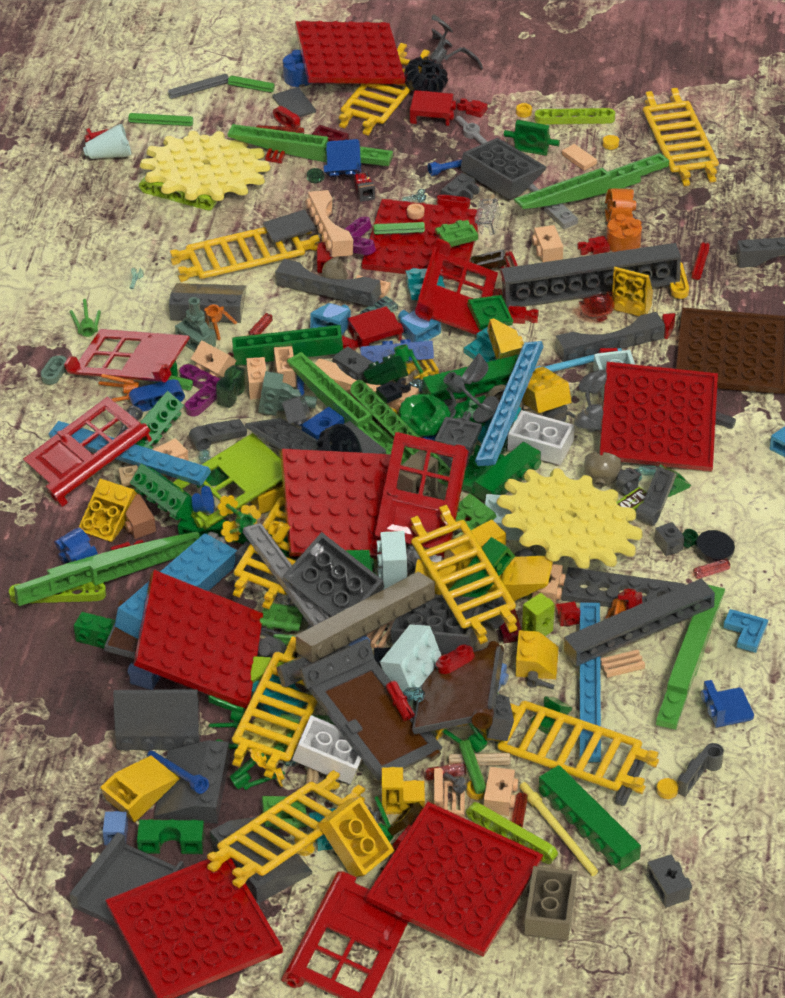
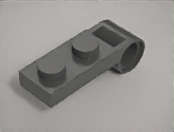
M240 419L197 426L189 432V438L199 451L208 449L213 441L247 435V429Z
M660 466L657 467L644 502L637 508L636 519L652 526L657 523L677 473Z
M717 743L708 744L696 759H692L689 762L687 771L685 773L682 772L678 777V794L686 797L706 769L717 771L722 767L724 749L721 745Z

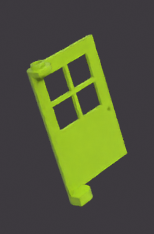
M251 433L201 464L209 467L210 471L219 467L229 477V479L214 488L206 481L203 483L204 486L211 488L212 494L219 501L222 496L217 491L231 482H234L245 492L234 499L238 502V506L235 508L237 510L283 481L281 459L254 433ZM180 479L173 482L181 489L191 484ZM218 509L209 516L200 511H193L191 517L199 528L206 530L230 514L222 516Z

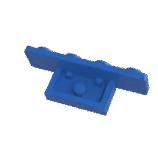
M411 339L400 340V343L393 344V341H383L382 345L360 347L361 355L372 362H383V357L395 354L394 348L403 344H407L408 348L413 350L417 360L434 358L433 341L431 340L411 342Z

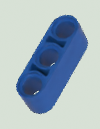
M172 379L167 380V382L135 388L130 391L129 398L132 406L139 407L144 412L150 410L167 390L180 402L184 400L185 394L180 382Z

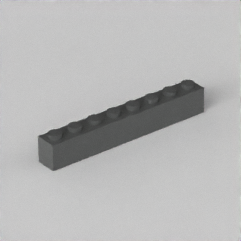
M701 578L565 636L564 652L576 666L713 608L715 592Z

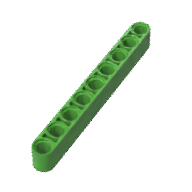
M362 380L353 382L350 388L351 393L393 436L395 432L420 437ZM405 447L412 455L419 451L417 449ZM431 453L430 456L438 460V467H440L438 474L449 477L451 468L437 454ZM438 479L447 488L448 481Z

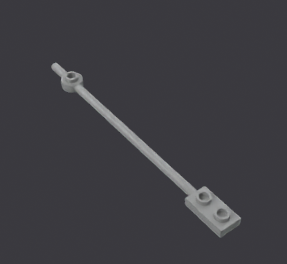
M461 116L455 118L463 127V135L466 138H475L480 144L488 142L480 135V127L477 124L467 123ZM533 183L528 187L531 192L539 190ZM563 204L544 206V212L563 229L578 224V218Z

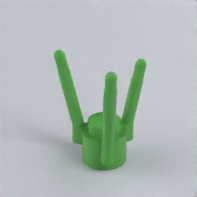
M83 299L85 318L79 324L72 310H70V314L78 328V333L90 337L95 332H98L101 311H97L94 322L88 316L87 300Z

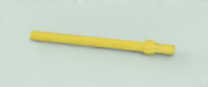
M526 782L521 783L519 788L527 796V801L532 807L537 808L590 875L595 876L598 873V869L543 804L540 795L534 792Z

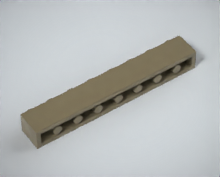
M420 572L414 573L296 635V652L312 663L434 599L435 581Z

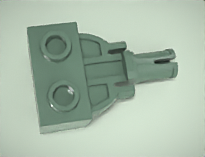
M191 297L188 300L189 309L186 311V317L182 322L175 325L176 335H189L190 339L185 346L194 352L201 340L215 347L216 334L205 322L204 312L200 310V299Z
M265 371L258 413L276 416L277 411H284L282 402L300 396V390L293 389L289 384L282 382L284 374ZM304 395L308 407L315 409L317 397Z

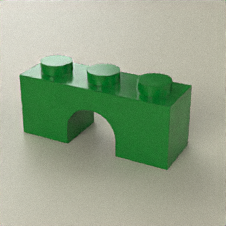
M139 820L138 850L147 854H160L162 844L166 841L174 840L181 844L182 854H203L205 838L204 820Z

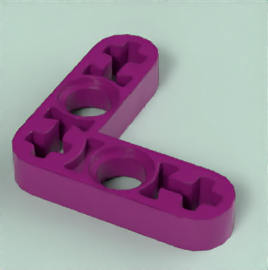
M360 217L344 229L349 231L353 238V253L369 255L376 250L373 240L361 237L372 227L369 217Z
M191 364L180 367V377L192 380L193 386L200 389L185 403L186 414L195 417L205 411L225 392L224 381ZM199 379H206V381H203V382H200V381H198V380H199ZM202 396H209L208 399H201Z

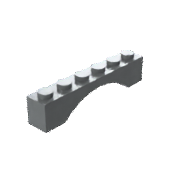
M785 237L738 240L736 259L739 268L757 267L771 258L785 255Z
M283 259L275 271L276 283L279 286L373 307L381 295L380 280L368 277L346 280L325 278L308 271L300 262Z
M657 312L640 315L629 326L612 333L581 334L569 332L556 335L555 349L563 362L597 354L600 348L623 349L664 339L665 324Z

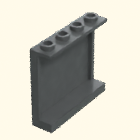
M117 832L70 892L71 907L118 928L106 905L107 899L184 869V863L180 861L177 866H174L133 848L125 843V836Z

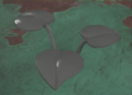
M433 14L432 20L442 25L445 32L442 35L437 30L431 29L433 39H438L440 42L429 58L432 61L436 59V64H440L444 59L447 60L454 54L463 52L475 60L482 71L483 66L479 58L465 47H460L446 55L447 50L443 48L446 43L451 47L453 45L445 37L448 31L453 33V30L445 21Z
M480 353L477 354L462 377L455 372H450L444 377L443 382L448 386L446 390L449 392L451 399H445L443 402L449 407L451 418L456 413L454 407L457 405L453 392L461 393L463 391L479 406L473 414V419L478 423L488 421L496 412L500 402L496 397L489 396L481 404L465 389L464 384L470 385L472 382L480 381L488 371V364Z
M606 370L591 372L580 381L579 390L586 392L585 396L588 407L585 410L574 415L567 411V405L545 411L542 416L565 422L567 415L574 418V423L579 428L586 429L588 432L601 430L603 408L598 404L592 405L589 395L590 393H598L604 387L607 380Z

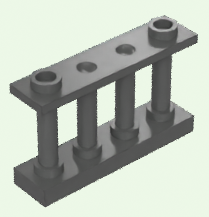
M365 639L352 646L347 644L313 663L300 656L276 668L282 687H287L303 680L305 688L308 689L374 659L369 639Z

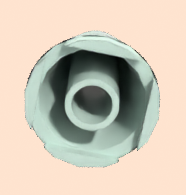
M122 124L116 125L86 142V146L83 147L86 157L89 156L90 159L131 156L129 141L126 138V132Z

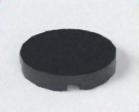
M718 530L702 532L696 542V552L708 562H727L732 558L735 550L734 541L731 537Z

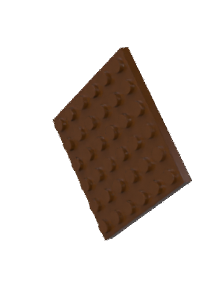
M682 307L676 369L718 373L717 388L785 394V316Z

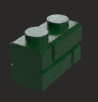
M392 354L383 357V362L381 363L376 361L369 364V369L363 372L366 380H368V384L383 385L390 381L396 382L408 376L401 356L393 357Z

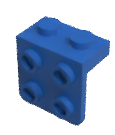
M358 139L327 142V165H324V172L329 177H338L340 174L353 176L356 173H361L360 141Z
M712 680L704 681L701 698L705 702L708 714L716 728L754 719V713L742 688L738 687L717 692Z

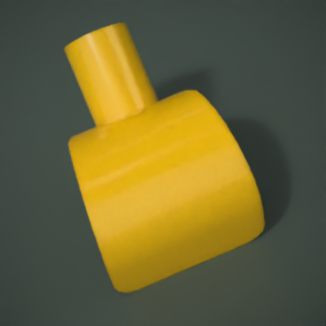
M272 521L268 527V534L273 535L272 538L275 542L282 543L290 526L284 522Z

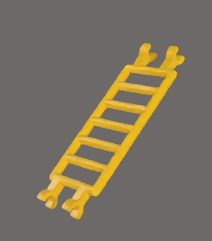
M400 43L397 49L401 64L407 66L410 60L402 58L407 55V52H404L407 44ZM424 49L420 55L422 59L428 56L430 51ZM361 83L341 107V112L343 113L339 115V119L342 120L339 127L346 128L350 119L356 116L366 119L362 123V126L365 127L363 134L369 136L376 123L384 124L411 90L406 84H397L405 87L404 90H400L383 84ZM367 87H370L397 95L398 97L396 99H393L377 93L366 91L365 89ZM359 96H363L391 105L389 106V108H386L380 105L359 100L357 98ZM353 104L383 113V115L379 117L350 107Z
M671 88L672 96H670V100L672 103L658 105L655 102L653 92H646L647 100H645V104L647 106L643 107V112L663 156L669 160L668 167L672 173L679 172L683 186L690 185L689 178L691 174L689 170L703 168L707 173L709 182H716L715 174H717V170L714 167H717L719 162L689 101H682L678 88ZM684 107L687 110L682 112L653 116L651 114V112L663 111ZM687 117L691 119V121L656 125L658 121ZM691 127L696 129V131L661 135L660 133L662 131ZM700 137L701 140L672 145L665 144L666 141ZM704 147L706 150L678 155H670L669 153L671 151ZM710 158V161L677 166L674 164L676 161Z
M265 227L188 244L185 250H170L171 256L174 257L171 258V263L176 265L182 260L190 259L193 267L189 268L184 266L178 267L179 273L182 274L178 275L180 282L187 281L190 277L194 276L204 279L302 256L305 254V250H317L319 243L316 242H320V238L318 235H314L309 240L300 241L298 236L292 237L291 239L297 250L287 252L282 241L276 242L275 244L280 254L271 256L260 236L268 233ZM254 237L263 258L254 260L244 240L245 238ZM237 240L247 260L246 262L237 264L228 242ZM221 245L230 263L229 266L220 267L211 246ZM204 248L213 267L212 270L203 271L194 250Z
M284 497L278 498L262 524L266 531H268L269 525L276 517L286 521V513L280 511L282 506H285ZM275 542L279 548L289 551L287 542ZM250 544L234 569V575L240 578L235 583L234 587L236 588L233 595L240 598L250 581L269 589L264 595L265 601L262 607L270 609L278 593L287 595L281 585L244 571V568L248 565L273 575L265 563L251 558L254 553H258ZM287 558L291 565L296 562L293 559Z
M447 505L439 507L442 513L440 518L445 522L446 526L427 533L418 516L410 518L413 524L411 526L412 530L418 536L413 538L411 543L461 628L471 626L478 642L483 644L488 642L485 636L487 631L480 622L501 615L509 632L516 631L517 626L515 623L517 620L510 612L516 608V604L464 520L455 522ZM461 529L464 534L427 550H424L421 543ZM467 542L473 548L434 564L429 558ZM476 555L481 561L444 577H440L437 572L440 569ZM484 569L489 575L452 591H449L445 585ZM491 583H494L498 589L460 605H457L453 599ZM500 597L506 603L468 619H465L462 614L464 611Z
M291 637L284 654L281 652L273 654L232 737V742L239 745L234 753L235 758L232 764L240 767L248 748L260 750L264 754L271 756L266 764L267 769L264 773V776L269 778L273 777L280 760L285 762L291 760L310 716H312L318 703L313 695L289 687H282L281 684L269 681L272 674L279 676L276 668L279 661L287 663L296 659L293 657L296 653V637ZM303 680L296 682L298 684L304 685ZM267 688L304 701L308 705L306 709H302L263 695ZM261 702L302 718L298 724L256 709V707ZM253 716L295 732L291 738L251 724L249 721ZM246 730L288 745L286 752L243 738L242 735Z
M525 700L519 706L511 704L514 723L508 741L487 738L486 729H481L486 740L499 742L497 748L500 751L551 769L560 765L571 776L613 791H618L621 785L639 794H643L646 788L643 785L645 779L627 775L634 760L644 761L655 768L659 763V759H657L659 753L653 750L641 749L642 741ZM529 710L537 713L519 747L508 745L525 711ZM547 716L555 719L538 754L526 751L544 717ZM563 723L575 726L558 759L554 761L545 758ZM582 730L593 732L594 734L577 766L574 768L565 765L564 763ZM601 736L613 739L595 775L583 771ZM622 742L632 746L613 782L603 778Z
M335 770L331 771L326 779L318 784L312 781L307 783L217 844L219 851L211 852L207 855V858L212 861L208 864V869L212 872L217 871L222 863L229 858L238 861L244 865L242 868L238 867L232 871V874L237 877L233 880V885L238 888L243 886L247 879L255 873L260 876L266 875L324 835L317 824L319 822L292 807L291 804L299 801L326 817L332 811L305 796L307 793L313 791L335 805L340 806L348 799L361 797L363 802H365V798L360 796L365 792V788L358 784L343 799L333 794L330 790L340 787V783L335 781L340 777V773ZM284 811L311 827L314 831L307 835L277 817L276 814ZM269 821L300 841L291 845L260 825ZM253 831L283 849L284 852L277 856L245 835ZM238 841L269 862L261 866L230 847V845Z

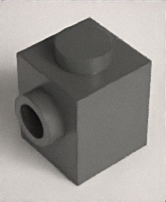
M670 522L655 528L654 542L665 556H669L683 550L684 536L675 524Z

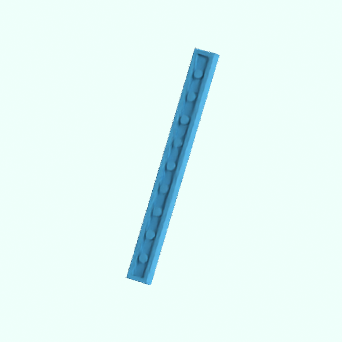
M542 341L524 342L476 457L477 466L496 464L544 347Z
M58 421L49 432V437L52 438L58 431L63 430L69 424ZM81 428L71 436L77 442L82 443L95 432ZM99 435L84 447L88 451L96 453L107 445L108 442ZM136 444L115 458L138 467L142 463L161 474L199 486L204 483L211 473L207 466Z
M580 603V630L600 622V603ZM600 656L580 665V719L601 726ZM584 729L580 733V758L594 734ZM601 738L588 762H601Z

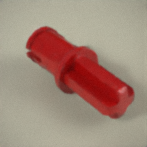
M396 681L389 682L386 685V689L393 700V706H396L403 721L412 719L415 713L407 701L408 697L404 696Z

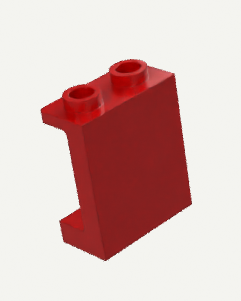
M415 90L410 107V123L417 124L418 116L445 118L446 126H449L450 120L454 119V110H456L454 94Z
M387 306L347 318L348 333L353 340L358 341L359 349L363 346H369L371 342L393 335L398 341L402 340L403 326L401 323H398L395 314Z

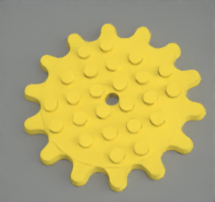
M190 131L183 139L166 136L163 141L164 147H148L147 155L154 158L142 159L140 163V168L152 170L146 174V182L164 183L161 187L162 193L170 194L175 191H182L185 193V199L195 200L199 195L203 194L211 196L215 201L223 200L224 194L227 192L246 195L248 194L247 184L262 185L265 183L263 175L258 174V172H267L271 169L269 162L258 160L265 156L263 149L246 148L248 143L225 139V135L221 131L215 132L212 136H200L198 132Z
M559 468L553 469L550 477L541 476L536 471L529 469L523 475L526 483L514 479L507 480L504 487L513 495H501L496 501L498 506L511 511L512 514H506L501 522L506 527L518 528L523 531L524 534L519 538V542L523 546H543L546 549L545 556L548 560L558 561L560 557L568 556L575 561L578 567L583 569L589 568L591 559H598L609 567L616 566L617 557L614 553H622L629 557L634 556L636 548L628 539L640 540L643 536L642 530L639 527L628 523V521L636 519V511L633 508L617 505L618 492L616 490L601 491L593 486L592 478L587 475L582 476L579 480L569 479Z

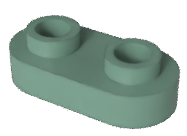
M57 355L50 358L41 371L43 383L52 385L59 381L66 371L64 363L67 359L64 356Z

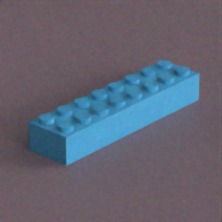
M204 533L160 572L209 591L234 569L235 552L237 550ZM149 582L125 601L117 611L115 627L137 639L139 638Z

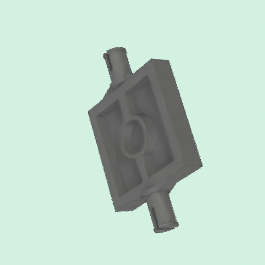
M467 411L464 412L462 418L445 417L435 441L453 446L463 445L471 454L482 430V424L469 421L471 413H467Z

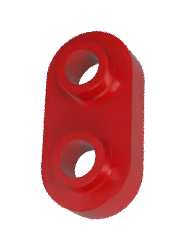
M278 106L273 110V115L277 122L290 130L300 127V118L297 114L283 106Z
M438 195L436 204L448 208L459 207L467 209L470 208L471 200L461 196Z
M460 645L452 652L440 656L436 662L438 672L448 674L472 661L475 657L473 648L469 645Z

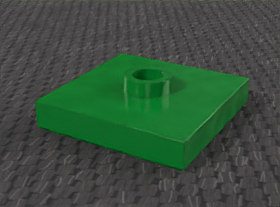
M502 295L468 299L467 305L479 330L488 327L490 319L493 318L507 326L513 324V319Z

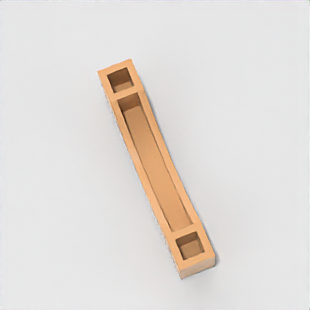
M329 191L308 192L306 208L309 209L310 216L313 217L314 225L318 227V233L322 235V241L326 243L327 251L330 252L332 257L353 255V238L350 232L335 225L328 218L332 214V197Z
M319 358L315 364L354 399H357L350 390L353 382L357 380L346 375L339 369L336 363ZM366 383V384H367L370 388H372L375 392H376V388L379 387V386H381V385H372V384ZM411 386L409 392L402 393V397L387 404L399 412L401 403L405 398L419 394V388Z

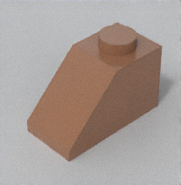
M137 494L126 512L127 522H124L126 531L128 533L131 532L134 539L156 532L155 518L140 494Z

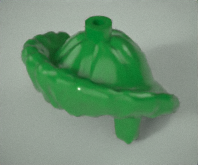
M430 394L411 395L405 398L399 409L400 417L421 437L436 435L445 417H450L451 415L449 407L445 402Z

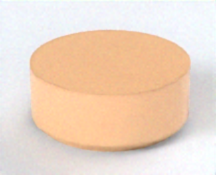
M420 204L409 205L407 208L408 217L411 219L422 218L424 216V207Z

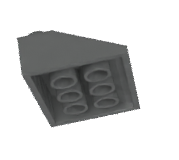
M499 138L463 152L461 171L507 199L521 195L546 170L545 165Z
M176 283L171 291L169 300L170 321H183L186 317V311L189 309L188 300L191 297H197V299H200V310L204 312V316V309L209 305L215 304L219 308L223 306L224 310L237 323H241L246 285ZM222 314V318L219 322L233 323L225 315Z
M282 418L245 423L244 426L268 442L270 447L280 451L281 449L318 450L320 448L317 445L318 440Z
M322 532L283 575L287 582L331 617L384 589V583L381 578Z
M435 594L434 599L396 618L391 628L392 644L394 645L410 624L430 626L438 648L443 654L452 652L460 645H469L474 650L477 640L471 626L461 628L443 596ZM458 596L453 599L457 605H460L476 597ZM483 604L462 612L465 619L481 614Z
M198 690L113 691L117 750H172L201 742Z
M207 740L168 750L166 759L194 776H204L209 781V787L204 793L199 794L190 788L189 782L179 777L180 780L157 801L154 819L204 820V823L218 824L230 761L229 742Z
M256 817L228 821L210 831L211 846L215 852L219 851L217 848L219 842ZM264 823L260 825L268 831L272 832L273 834L277 835L278 837L282 838L283 840L287 841L283 837V835L278 831V829H273V827H265ZM253 831L245 835L277 856L284 852L283 849ZM238 841L230 845V847L261 866L269 862ZM296 853L266 875L260 876L255 873L245 883L255 900L262 902L312 875V870ZM231 858L236 868H242L244 866L238 861Z

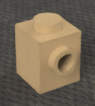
M137 465L118 468L120 485L135 490L136 487L130 484V481L138 469Z

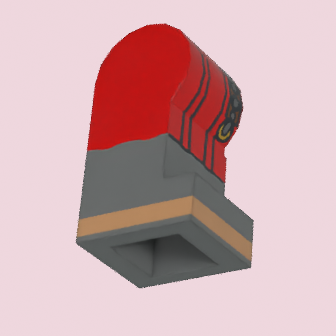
M369 173L354 174L355 186L360 202L375 200V185L370 180ZM368 192L370 195L363 196V193Z

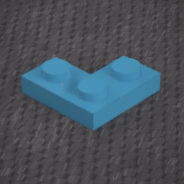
M730 609L723 628L741 633L737 642V648L756 653L768 626V619Z

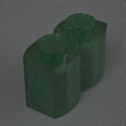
M234 365L230 366L225 371L224 377L217 382L218 405L230 408L236 403L237 396L244 392V368Z

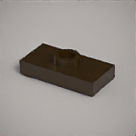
M502 249L472 256L471 262L488 269L506 265V251Z
M419 802L403 810L388 828L392 836L406 829L409 825H413L415 822L414 818L423 808Z

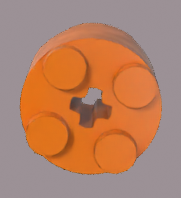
M612 188L607 190L605 204H607L605 218L607 222L616 218L617 214H624L633 218L632 211L636 210V201L633 200V189Z
M617 214L616 218L610 220L607 224L606 236L610 250L617 252L640 248L642 235L641 221L624 214Z

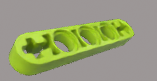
M611 108L538 109L535 111L534 120L539 124H610L615 121V111Z
M145 177L139 183V188L143 193L210 211L217 203L211 196L205 194L199 195L196 200L185 199V193L182 191H177L181 196H178L175 192L164 194L159 188L164 183H149L145 181Z
M92 582L63 591L59 595L54 594L30 603L101 601L106 597V587L103 583L94 585ZM19 584L12 585L9 588L10 600L13 603H16L14 586ZM75 590H81V591H82L80 594H73V593H72V592L75 591Z
M473 802L466 809V815L472 822L543 854V863L551 864L558 856V851L553 845L484 805Z

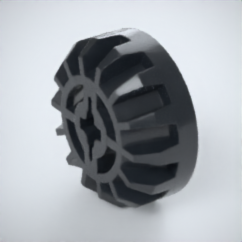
M421 56L410 60L405 68V84L412 92L416 90L442 93L448 82V73L446 69H443L444 67L441 63L436 64V59L431 61L428 56L423 59Z
M344 424L332 425L320 433L317 445L320 447L318 451L362 453L357 436Z

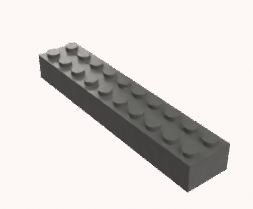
M676 243L501 268L502 296L507 308H509V306L524 307L611 294L614 267L649 275L652 287L670 285L672 282L675 284V282H680L681 256Z

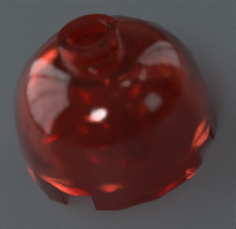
M607 291L606 295L599 293L583 298V301H578L582 313L589 319H597V322L608 319L607 315L611 314L615 308V298L612 291Z

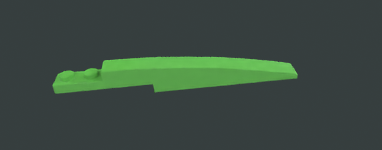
M232 124L227 134L230 138L262 148L272 149L273 151L279 150V152L285 151V154L327 163L326 144L328 137L236 124ZM360 147L361 163L389 166L393 158V151Z
M661 153L608 172L604 168H599L514 198V202L522 209H529L607 193L608 189H621L641 182V176L668 167L669 160Z
M302 352L287 360L289 366L325 406L332 408L344 417V424L348 421L352 422L386 450V454H391L394 438L372 420V414ZM405 448L403 451L401 465L404 464L412 455Z
M192 532L144 542L49 569L46 576L14 586L16 603L18 606H22L89 582L98 585L174 559L200 538L199 533Z
M708 585L715 592L714 607L692 617L667 684V691L656 720V725L677 729L694 677L697 675L717 617L725 588Z

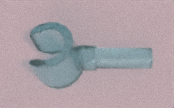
M419 189L416 195L403 197L402 199L403 201L417 200L418 202H424L427 196L424 195L426 190Z
M135 267L131 269L133 277L130 289H134L137 279L143 277L144 272L141 268L137 274Z

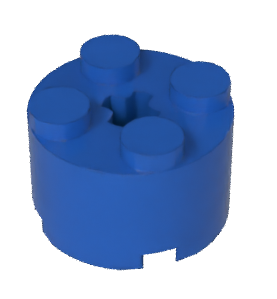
M293 50L291 54H288L283 59L284 81L293 87H299L301 84H305V86L312 84L308 83L300 50Z
M79 527L54 541L57 549L60 551L58 556L64 564L98 554L95 546L91 547L88 542L90 541L88 535Z

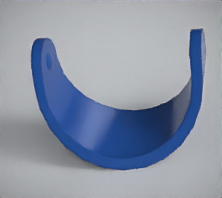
M209 486L202 487L201 495L199 493L193 494L192 507L194 512L200 511L208 514L214 512V498Z

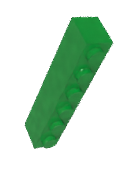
M341 325L232 337L234 359L237 360L236 366L246 365L247 358L265 357V362L274 361V347L292 346L294 356L302 352L306 357L337 354L343 350Z
M519 355L487 362L488 371L486 375L476 383L464 384L465 389L469 393L474 392L476 395L488 392L497 385H507ZM468 367L423 377V393L433 395L441 399V401L451 399L449 392L446 390L448 386L443 382L444 377L450 372H455L462 377ZM463 391L461 393L453 392L455 399L467 397Z
M560 765L539 776L538 790L544 798L546 797L553 807L560 811L567 821L573 824L580 834L587 838L594 848L607 858L611 865H614L621 871L640 859L641 845Z

